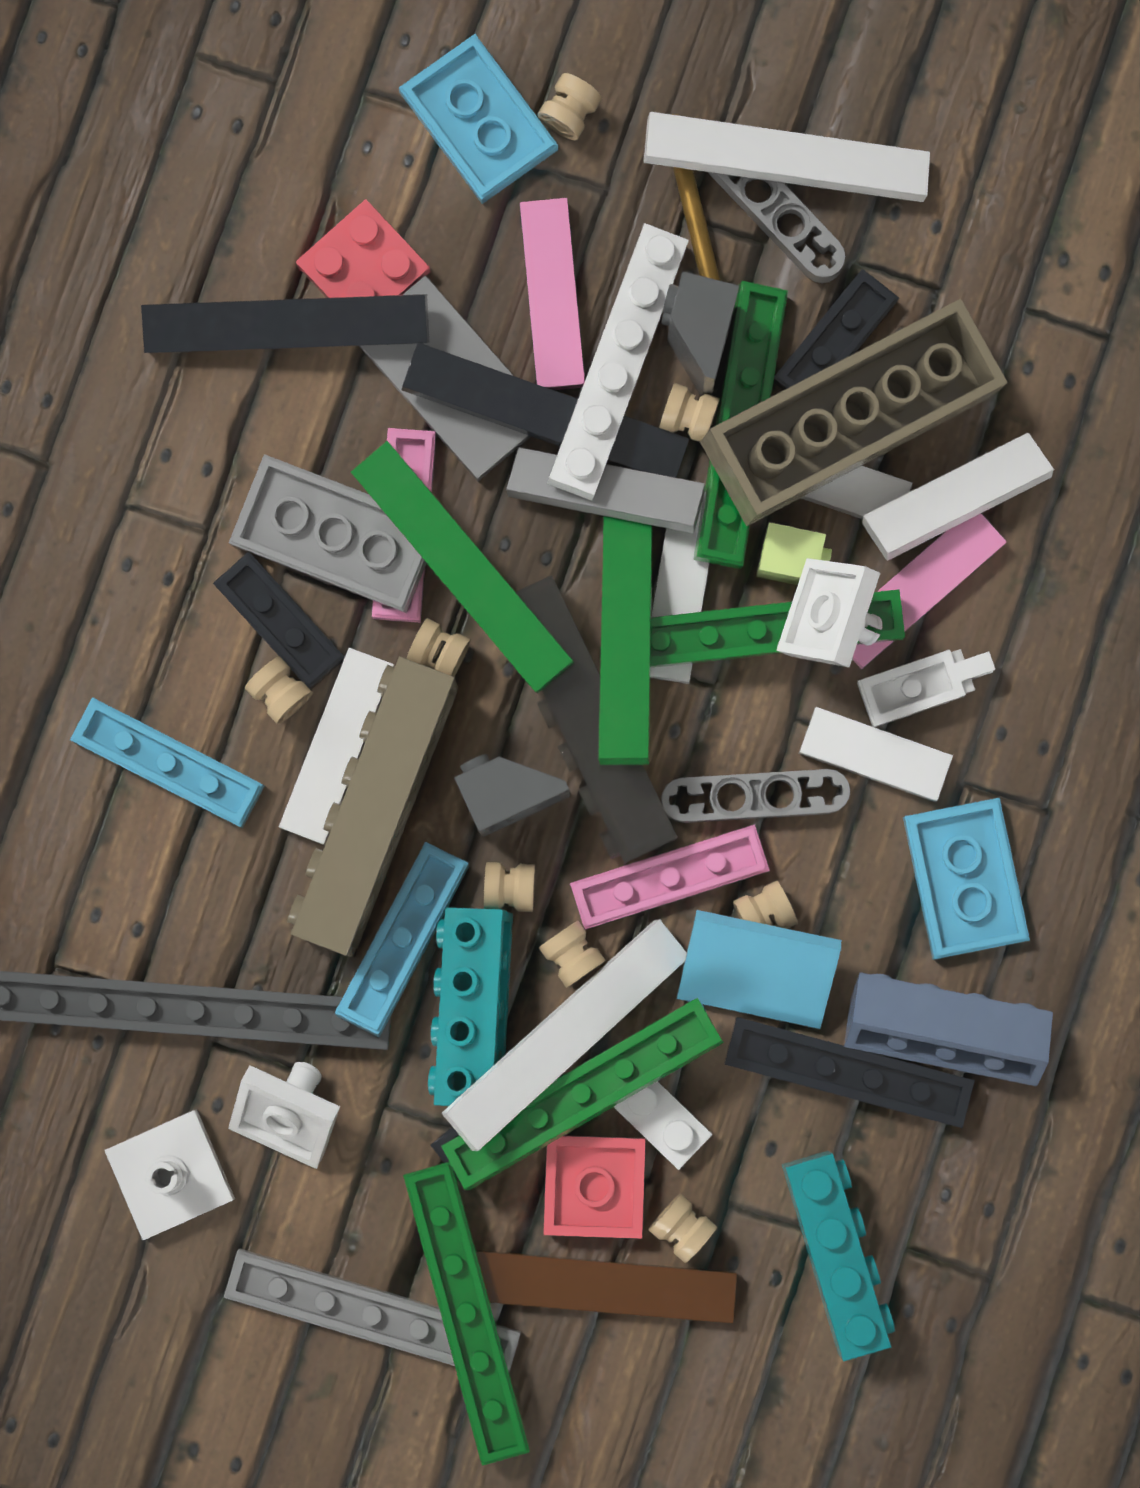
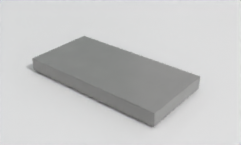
M426 276L403 294H427L430 342L422 344L512 375ZM417 344L359 346L428 426L436 432V435L477 482L531 437L402 391V385Z
M265 454L229 540V544L404 613L408 611L426 566L425 560L369 494Z

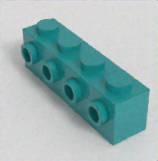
M445 908V918L440 919L438 922L436 933L438 948H443L442 968H437L434 975V994L436 997H440L439 1017H434L431 1025V1043L433 1046H437L436 1066L430 1067L428 1075V1091L430 1095L434 1096V1105L450 1106L506 1054L513 914L505 910Z
M825 1151L781 1164L838 1355L844 1362L891 1348L887 1334L895 1332V1326L887 1303L878 1305L873 1286L881 1284V1280L873 1255L864 1257L859 1238L866 1236V1230L859 1208L850 1209L844 1190L852 1188V1184L844 1159L835 1161L833 1153Z

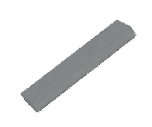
M518 448L506 488L508 497L694 533L705 494V483L606 464L591 501L547 484L557 455Z

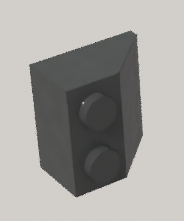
M683 271L679 286L669 285L661 324L669 326L668 343L700 396L706 393L712 395L736 305L739 286Z
M487 754L462 764L460 767L463 773L454 777L482 837L570 797V790L565 780L502 757H497L490 761Z

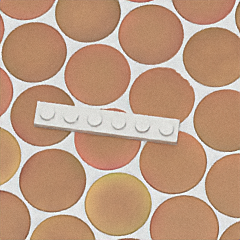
M644 223L547 484L592 501L661 317L669 285L673 284L689 240Z

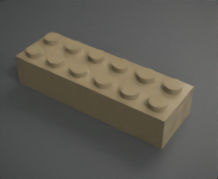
M960 298L709 429L700 443L745 525L748 526L993 397L1008 382Z
M400 656L395 667L386 666L377 692L381 693L382 698L377 713L373 711L368 712L360 731L359 738L363 739V743H365L359 759L353 756L350 758L342 777L341 784L346 785L347 791L341 805L335 802L332 804L325 820L323 830L330 833L323 851L317 848L314 850L307 866L305 876L310 877L312 880L306 896L297 895L287 919L288 923L294 925L291 935L355 958L459 687L455 677Z

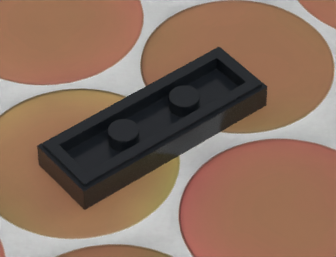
M862 269L774 376L773 382L781 389L786 390L857 353L898 303L900 298Z
M249 551L213 583L310 690L344 661V655Z

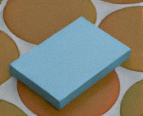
M476 34L399 87L401 96L481 204L558 151L556 141Z
M1000 798L903 817L933 960L1030 940Z
M696 910L677 999L691 1002L698 998L704 1005L820 1029L841 951L842 940Z

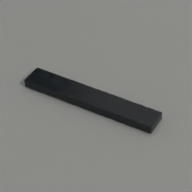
M427 294L141 305L144 353L392 345L430 342Z
M417 342L401 389L410 394L560 447L578 401L577 398ZM624 416L606 463L617 467L676 478L689 438Z

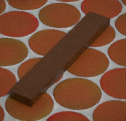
M476 1250L490 1303L733 1323L736 1272Z

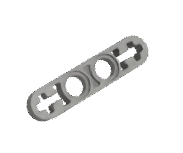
M708 172L806 277L818 283L830 282L837 278L844 265V248L783 182L763 180L769 184L772 195L765 202L756 203L747 198L744 189L749 182L757 179L740 177L738 183L734 184L732 182L736 178L734 175ZM792 213L801 218L804 224V230L801 234L788 237L780 233L777 221L784 214ZM811 232L817 235L813 238L811 245L819 253L824 254L828 250L833 253L830 262L832 268L829 269L824 264L818 268L813 266L815 254L807 245L802 252L796 249L806 242Z
M831 769L686 777L675 779L665 787L661 797V805L668 818L681 823L823 815L837 812L845 806L850 796V786L843 774ZM825 778L831 780L833 787H840L841 795L833 798L832 805H825L824 799L821 796L806 798L809 807H799L802 791L798 779H807L806 789L821 787ZM783 781L792 788L793 800L790 805L785 808H775L768 803L765 793L766 788L772 782ZM726 784H736L744 791L745 802L736 811H727L718 803L717 793ZM701 785H711L709 802L713 813L704 814L702 812L704 803H697L689 806L688 813L681 814L679 813L678 806L670 805L669 797L676 796L679 787H686L687 794L690 796H699L704 794Z

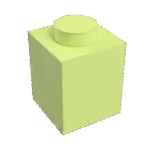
M769 522L756 577L798 585L807 558L830 561L832 549L823 548L826 534Z

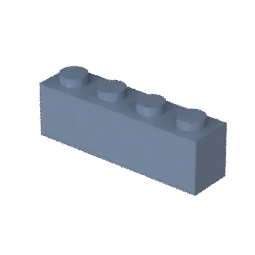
M859 973L850 1000L844 1047L1038 1086L1049 1062L1053 1012L1037 1009L1035 1006L1026 1003L1012 1004L992 1000L982 994H963L948 991L933 984H914L899 981L884 974L870 975Z

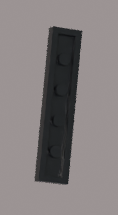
M739 1017L735 1018L724 1065L963 1128L975 1081L878 1054L847 1048L844 1045Z

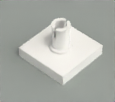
M807 558L776 651L791 657L850 667L857 642L859 641L864 645H872L880 636V634L870 631L865 627L869 625L882 630L881 618L867 613L880 572L866 566Z
M296 1062L286 1082L249 1065L240 1083L228 1129L317 1169L325 1154L340 1106L312 1094L316 1085L319 1084L322 1075L311 1064Z
M197 1109L104 1150L142 1240H146L235 1200Z

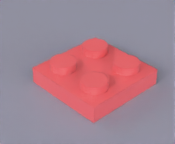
M367 199L360 203L296 261L297 267L326 298L403 295L420 279L431 272L430 267Z
M564 1135L548 1144L546 1154L544 1235L642 1239L645 1138Z

